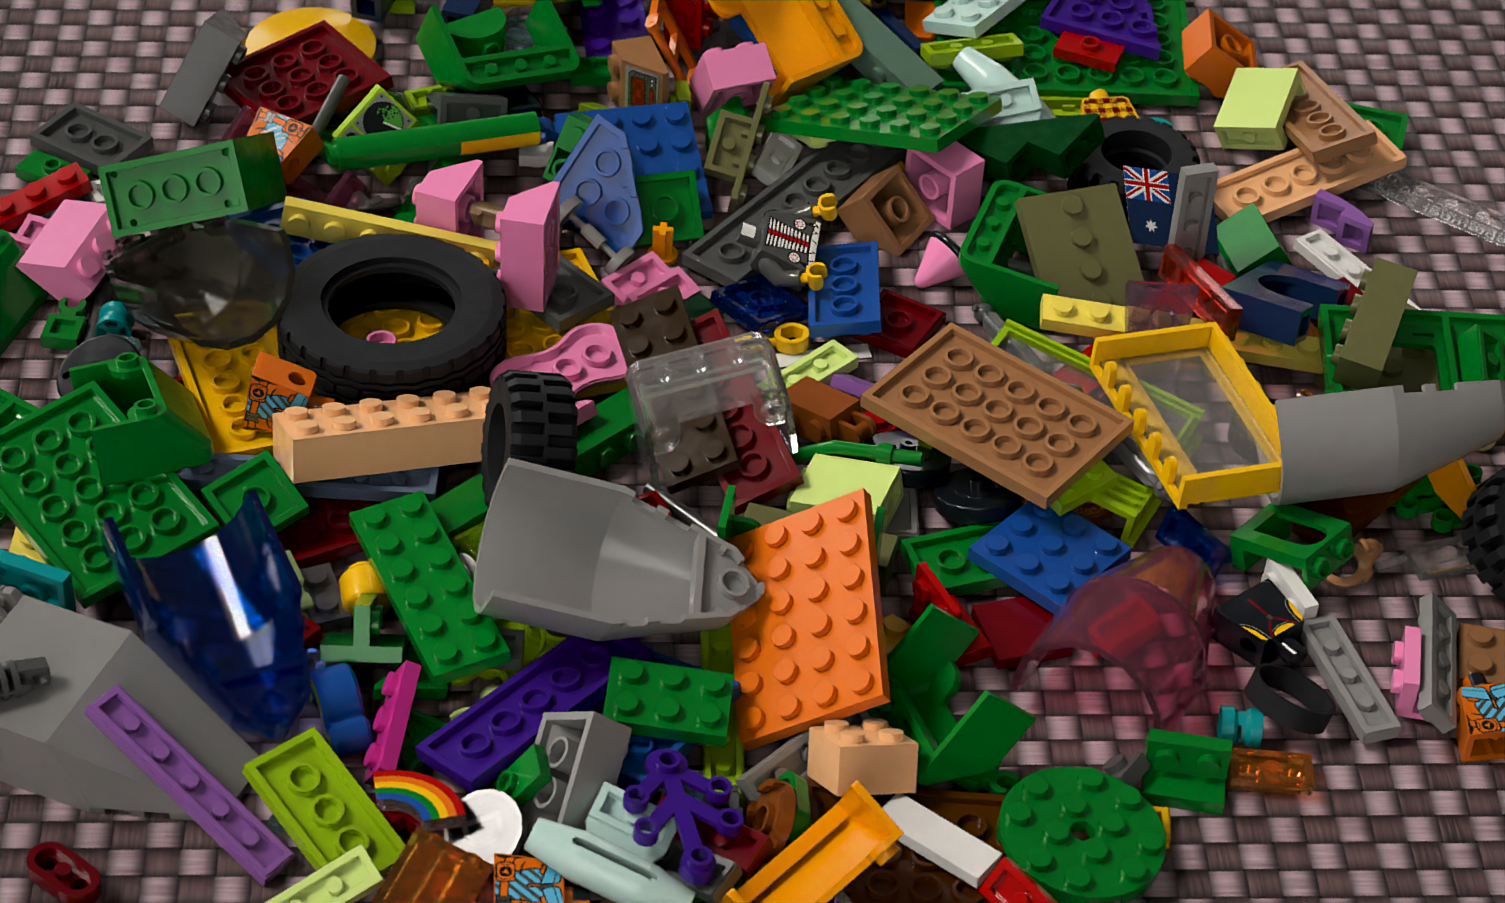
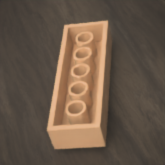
M476 386L470 388L469 392L460 393L439 390L434 392L433 396L423 397L403 394L397 396L396 400L387 401L366 398L360 400L359 404L350 405L329 402L323 404L322 408L307 409L301 406L288 407L284 412L272 413L273 456L293 484L481 462L483 422H485L486 404L489 402L491 388Z

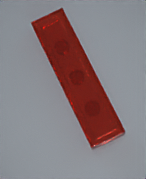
M1166 244L1158 276L1205 323L1216 321L1230 341H1235L1243 308L1177 244Z

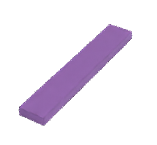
M116 684L86 707L84 715L262 887L294 861L296 854L121 686Z

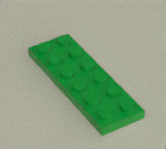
M423 490L349 513L350 526L434 687L511 662L510 649L493 618L474 611L472 598L473 582Z

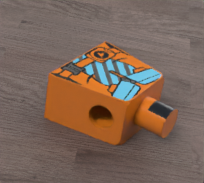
M260 107L247 136L274 132L285 185L292 184L325 144L313 126Z
M259 351L251 373L242 429L273 433L272 413L284 412L286 408L292 406H301L307 409L322 408L323 404L335 402V399L314 394L317 375L314 371Z
M1471 673L1463 679V686L1457 692V727L1454 730L1461 761L1463 763L1504 759L1505 682L1489 684L1483 673Z
M494 853L493 903H590V890L582 886H564V877L539 859Z

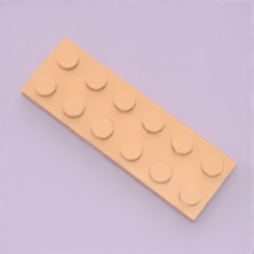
M1366 120L1376 131L1378 143L1368 146L1362 152L1347 153L1335 157L1329 163L1314 164L1297 147L1219 178L1214 196L1215 214L1224 221L1254 202L1268 223L1313 205L1314 196L1320 189L1338 195L1406 167L1407 156L1374 124Z

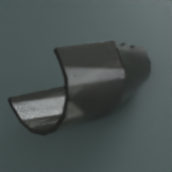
M238 218L229 219L225 222L226 226L217 227L215 221L211 220L202 223L204 228L194 229L192 223L149 231L151 234L149 236H145V234H136L130 237L128 235L122 236L115 240L117 248L113 252L109 249L100 255L116 296L132 319L157 334L201 347L230 350L254 343L277 325L291 300L296 271L290 241L284 228Z

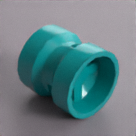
M1221 705L1217 723V738L1233 740V744L1243 743L1246 748L1259 749L1263 735V713L1257 708L1238 711L1234 706Z

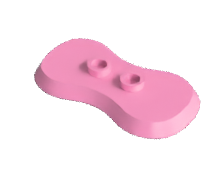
M589 323L570 330L557 344L549 349L503 360L493 368L489 380L491 386L494 387L493 382L495 378L507 370L559 373L571 382L572 390L576 395L592 387L624 381L630 375L614 326L605 323Z

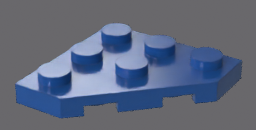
M597 114L553 181L560 182V206L569 197L576 195L583 202L576 215L585 224L590 223L607 239L605 243L615 253H618L626 245L634 250L646 229L629 137L627 133ZM571 219L569 220L570 223L579 228Z

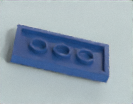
M878 242L817 246L815 262H821L826 265L828 276L823 278L824 286L818 291L812 290L808 285V325L810 338H833L835 336L854 334L864 336L882 332Z

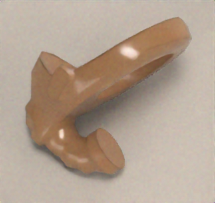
M1358 539V544L1354 543L1353 557L1358 562L1356 572L1348 577H1338L1330 574L1323 581L1336 589L1353 588L1362 582L1367 584L1373 575L1372 567L1376 560L1381 557L1384 550L1383 545L1377 542L1376 539Z

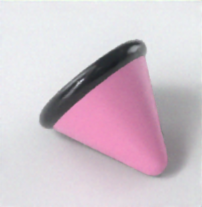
M931 231L929 242L914 280V284L918 288H925L966 276L958 263L960 247L943 232Z

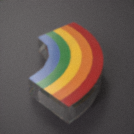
M383 770L373 772L379 811H400L410 814L421 823L424 832L467 825L466 814L461 800L443 782L411 771Z

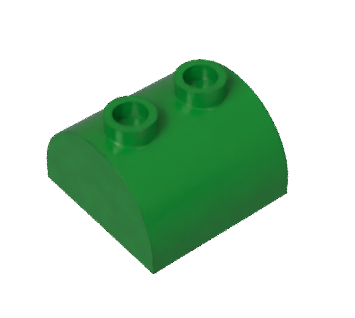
M495 7L446 24L462 58L507 52L506 15L500 7Z

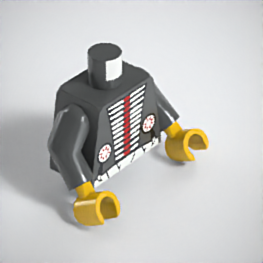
M826 193L818 199V206L808 204L780 211H768L757 227L741 222L735 236V242L752 247L750 267L761 273L775 288H790L800 292L808 283L812 290L818 291L823 288V278H826L828 273L824 263L815 262L821 221L817 220V217L821 216L826 221L835 220L838 216L837 198L832 193Z

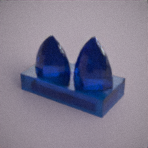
M1176 506L1169 507L1155 538L1204 582L1215 581L1221 567L1232 561L1231 546L1222 543L1185 509L1178 510Z

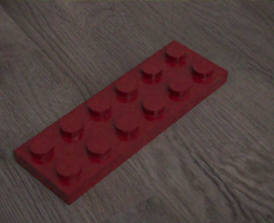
M716 308L691 320L741 464V468L717 477L725 495L728 485L736 486L734 514L739 515L745 512L749 502L762 504L803 484L804 481Z

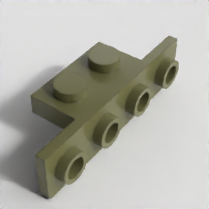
M763 82L753 118L720 110L703 169L705 175L735 183L727 213L730 214L734 213L737 202L743 204L749 184L743 183L745 173L752 174L757 154L751 153L753 143L760 145L765 125L759 124L762 114L769 115L774 97L767 94L770 86L768 82Z

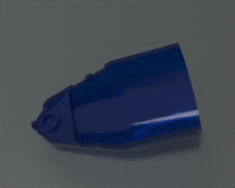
M256 490L248 491L245 501L234 518L213 536L188 549L162 557H131L113 517L105 518L102 525L101 546L145 643L235 733L273 740L284 739L289 734L312 693L308 650L305 649L304 644L305 618L302 617L301 612L302 586Z

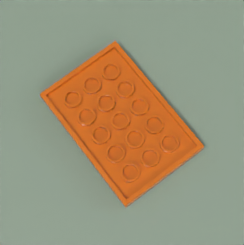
M862 488L730 538L729 543L737 547L744 556L743 564L758 583L762 581L765 586V591L760 599L731 621L734 680L740 682L742 694L736 700L738 737L742 745H744V750L749 751L809 730V727L822 726L827 720H839L891 702L871 495Z

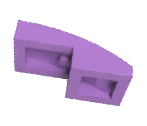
M1320 189L1314 196L1309 222L1335 232V240L1339 244L1366 254L1369 249L1374 223L1347 201Z

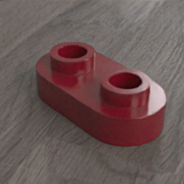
M53 841L37 844L28 852L26 865L29 878L60 902L94 903L100 897L102 886L99 871L63 844Z

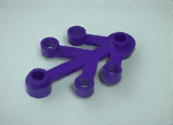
M655 750L646 759L645 770L648 775L639 785H631L625 789L622 805L631 814H641L647 810L650 797L659 788H664L667 796L649 817H642L636 820L632 835L633 840L643 847L655 845L661 830L674 817L685 851L681 858L680 876L691 885H705L713 879L716 859L712 851L702 845L693 817L716 828L720 835L731 838L740 834L743 815L734 808H725L719 811L685 793L683 785L704 794L707 801L711 804L724 805L730 800L732 783L722 776L708 779L688 768L686 758L675 750ZM632 798H637L641 801L632 800ZM725 821H730L734 824H728ZM643 830H647V831H650L651 833H644V832H642V831H643Z

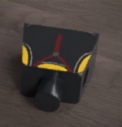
M1270 579L1260 582L1214 608L1209 637L1253 666L1257 667V665L1262 663H1271L1280 657L1290 667L1294 668L1300 665L1307 655V649L1300 644L1304 626L1303 616Z

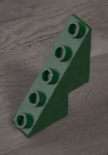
M1092 113L977 127L958 139L957 142L985 160L984 176L995 181L1010 180L1018 183L1033 167L1066 180L1105 140L1100 114Z

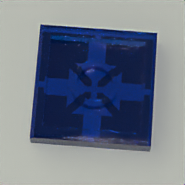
M762 274L711 292L710 302L757 337L775 331L776 327L781 324L798 323L808 319V306L783 288H775Z

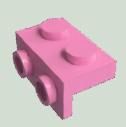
M1405 626L1402 640L1394 641L1391 664L1397 665V668L1392 673L1390 692L1396 693L1395 716L1424 720L1417 708L1420 687L1421 628Z

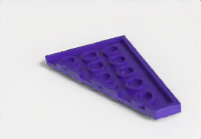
M1051 0L1040 17L1039 28L1049 30L1054 34L1061 35L1065 30L1084 36H1094L1099 40L1125 46V52L1154 60L1160 58L1162 46L1158 43L1157 27L1153 23L1152 8L1147 0Z

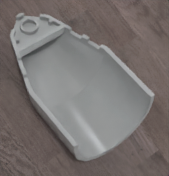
M1505 380L1454 383V390L1437 391L1436 384L1432 383L1421 385L1422 392L1404 393L1403 385L1276 400L1275 407L1281 447V485L1279 492L1267 494L1272 505L1279 506L1392 492L1500 440L1505 433ZM1254 440L1258 464L1269 463Z
M509 458L496 484L486 514L478 548L472 598L474 611L482 615L594 641H606L722 629L753 606L763 595L765 586L762 581L758 583L743 564L745 558L737 547L693 523L689 527L668 515L670 510L661 505L654 508L636 498L634 490L623 485Z

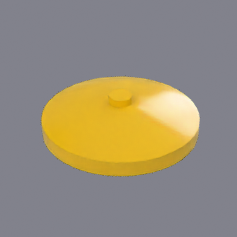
M321 7L296 8L274 14L257 24L249 33L245 43V47L248 48L246 55L325 20L373 61H376L377 48L375 35L364 21L351 17V14L340 10Z

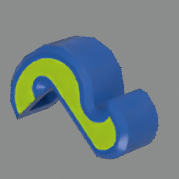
M342 662L311 670L307 676L308 697L310 703H317L328 745L338 758L368 750L371 743H373V736L369 719L364 714L359 684L352 667Z

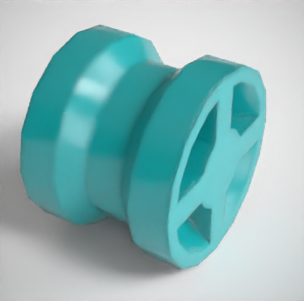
M121 301L105 303L100 309L99 320L95 327L96 337L116 335L130 341L132 328L136 321L134 309Z

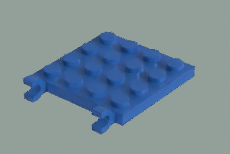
M687 101L578 111L592 118L599 114L628 134L636 176L695 169L702 219L712 218V205ZM576 112L554 114V122L548 118L539 117L541 130L539 145L557 141L567 115ZM568 221V222H567L566 224H564L563 226L569 225V224H572V223H570V222ZM576 227V232H580L581 230Z

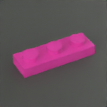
M406 660L395 672L390 671L383 683L382 694L386 695L384 706L378 710L373 722V730L377 731L375 742L369 746L363 763L364 766L368 767L364 782L368 785L375 787L374 771L396 770L421 670V665Z

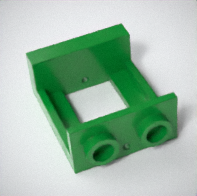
M1270 503L1229 535L1233 568L1246 571L1265 557L1302 569L1303 583L1309 591L1354 556V542L1352 540L1350 522L1291 504L1277 506ZM1289 521L1320 530L1327 535L1324 540L1311 545H1301L1286 541L1291 536Z

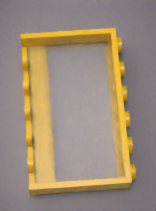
M1216 321L1095 337L1089 367L1116 411L1134 420L1131 435L1178 510L1187 509L1188 504L1196 505L1200 504V502L1209 503L1280 491L1281 447L1276 407L1274 404H1271L1263 392L1260 383L1252 376L1246 367L1244 359L1240 358L1231 345L1229 337L1223 333Z

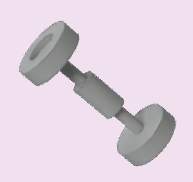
M576 195L569 197L560 206V227L571 219L581 229L580 234L597 250L601 248L611 258L604 268L608 275L628 265L636 252L626 245L618 253H615L605 243L607 239L590 223L585 224L576 215L583 202Z

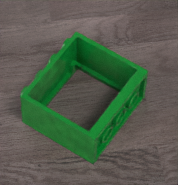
M273 131L97 167L113 238L251 211L283 202L286 196H288Z

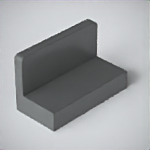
M433 92V99L438 101L437 124L507 115L508 99L500 95Z

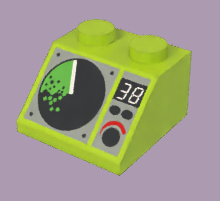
M376 84L332 133V136L334 138L422 127L423 125L381 86ZM408 163L367 168L365 170L388 187L401 174Z

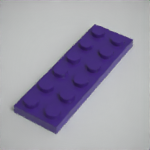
M570 635L415 746L417 757L420 761L470 793L480 790L498 777L504 770L508 769L535 743L544 712L587 711L606 697L612 656L653 662L652 650L633 638L594 641Z

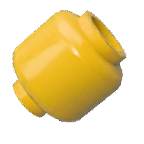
M360 561L352 564L340 577L339 587L342 607L344 611L351 613L352 618H354V604L361 594H377V605H384V614L390 610L392 605L369 561Z

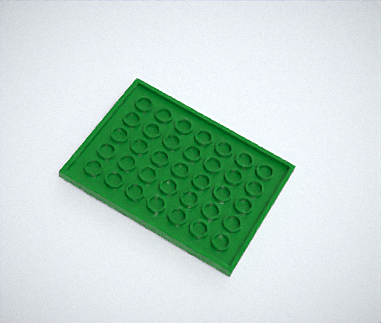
M933 0L934 8L942 6L949 0ZM1026 0L981 35L1014 33L1023 42V56L1012 57L1010 61H994L1004 66L1019 80L1034 77L1038 96L1089 98L1092 91L1104 89L1108 92L1109 97L1124 96L1129 99L1131 104H1142L1144 106L1170 105L1176 107H1198L1199 104L1198 81L1190 79L1184 71L1181 32L1189 25L1185 0H1147L1152 8L1153 23L1157 27L1158 43L1162 46L1160 58L1154 60L1124 51V56L1114 73L1053 57L1054 46L1061 35L1039 28L1040 17L1051 0ZM936 34V42L967 38ZM953 64L946 69H937V74L944 79L939 91L953 88L959 90V93L963 91L967 93L972 90L955 70Z

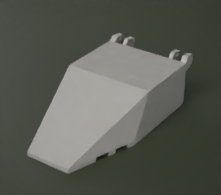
M0 585V663L5 666V662L8 660L45 657L50 668L51 677L50 685L25 693L21 697L14 698L12 694L10 699L2 701L0 697L1 782L89 813L105 814L106 809L129 810L130 816L145 817L146 812L169 813L170 819L194 821L84 715L88 705L118 684L240 801L251 785L242 774L243 766L259 757V755L139 637L130 630L23 595L15 587Z

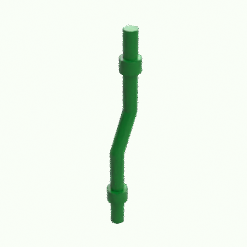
M831 440L798 448H788L795 463L812 460L814 454L817 453L875 460L876 463L889 465L896 463L922 467L925 456L924 452L898 449L895 444L879 442L878 446Z

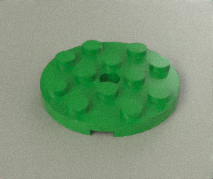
M1054 767L1034 772L1021 779L1010 789L1004 798L996 826L997 842L1001 843L1007 857L1018 864L1048 894L1060 903H1105L1118 900L1120 903H1128L1141 896L1152 886L1160 873L1166 854L1165 830L1161 819L1151 804L1135 787L1106 773H1102L1093 767ZM1086 829L1087 836L1090 839L1080 840L1074 837L1072 833H1082Z

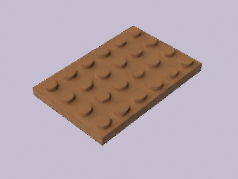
M952 322L861 394L860 401L862 408L1045 510L1132 433L1134 420Z

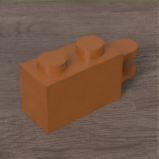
M805 376L776 395L779 426L815 443L831 440L863 443V438H871L877 433V425L874 420L861 412L860 399L811 377Z

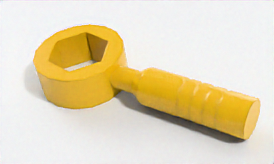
M792 322L776 327L774 337L772 338L757 337L735 341L734 343L740 355L764 351L767 347L775 346L777 351L783 354L794 355L803 353L809 348L810 335L809 329L806 326Z

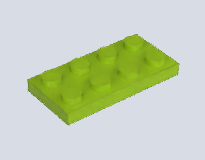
M315 727L244 764L242 774L316 871L360 844L366 850L381 877L410 861L412 852Z

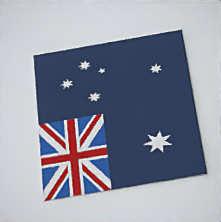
M1123 166L1129 230L1133 243L1167 248L1179 173ZM1213 202L1205 253L1219 255Z

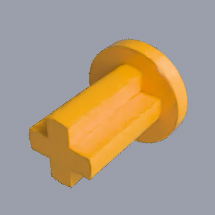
M661 222L660 226H653L652 246L648 248L647 253L654 251L667 266H671L678 260V251L673 246L674 228L667 227V222Z

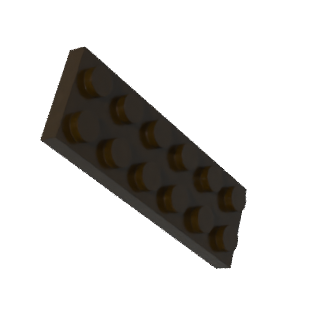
M678 285L610 310L609 314L669 493L674 494L741 468Z

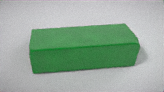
M1477 324L1458 336L1461 382L1505 380V361L1501 337Z

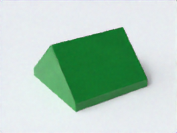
M1254 202L1216 225L1219 251L1237 278L1272 259L1294 266Z

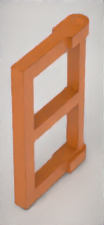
M652 0L645 26L654 37L676 81L688 80L691 104H693L695 99L689 80L698 63L664 0ZM662 19L671 35L669 45L660 30ZM679 52L689 69L687 79L678 64Z

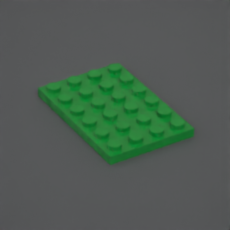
M833 75L824 78L822 82L807 87L803 93L791 96L789 101L784 104L772 107V111L769 112L768 116H761L759 124L765 125V132L938 153L1002 111V98L989 97V94L986 92L962 94L959 93V90L953 88L940 91L929 90V87L926 85H916L908 88L900 87V84L897 82L872 84L869 79L846 81L842 80L841 76Z
M94 380L0 429V507L48 565L71 572L74 597L84 609L221 533L220 524L174 471L104 487L101 486L90 428L125 421L128 418Z

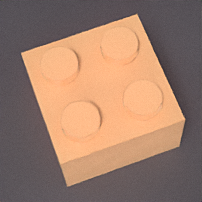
M864 719L863 725H849V722L843 720H827L824 722V726L809 727L807 776L836 796H843L856 781H859L870 795L916 793L919 743L904 735L903 730L889 726L888 721L884 719Z

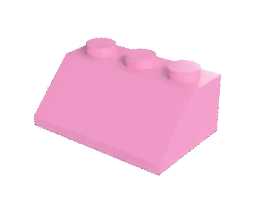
M476 159L429 171L421 184L418 183L413 190L412 203L416 205V216L413 223L484 238V227L474 226L469 214L473 203L480 200L484 201L483 161Z
M556 181L509 197L504 210L497 212L495 232L500 233V240H498L496 246L495 261L500 262L501 269L497 272V278L504 288L507 307L544 312L559 271L560 182Z
M65 199L15 266L58 301L62 298H67L68 307L75 308L80 304L81 299L84 300L95 289L132 235L113 238L106 204Z

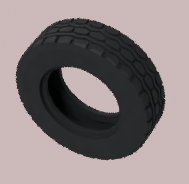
M374 234L372 236L366 235L340 241L309 255L305 260H302L291 270V274L287 275L280 286L276 301L279 358L314 371L317 375L314 394L333 398L335 402L343 403L344 405L359 404L360 400L366 398L387 401L396 400L397 396L403 394L423 397L433 396V393L439 390L460 393L469 392L470 388L476 386L488 387V385H491L489 380L491 371L496 365L505 360L507 305L505 291L497 275L481 259L465 251L463 248L443 242L442 240L409 234ZM383 309H405L422 312L439 319L446 325L442 330L431 336L402 343H379L362 340L348 335L338 328L344 321L354 316Z

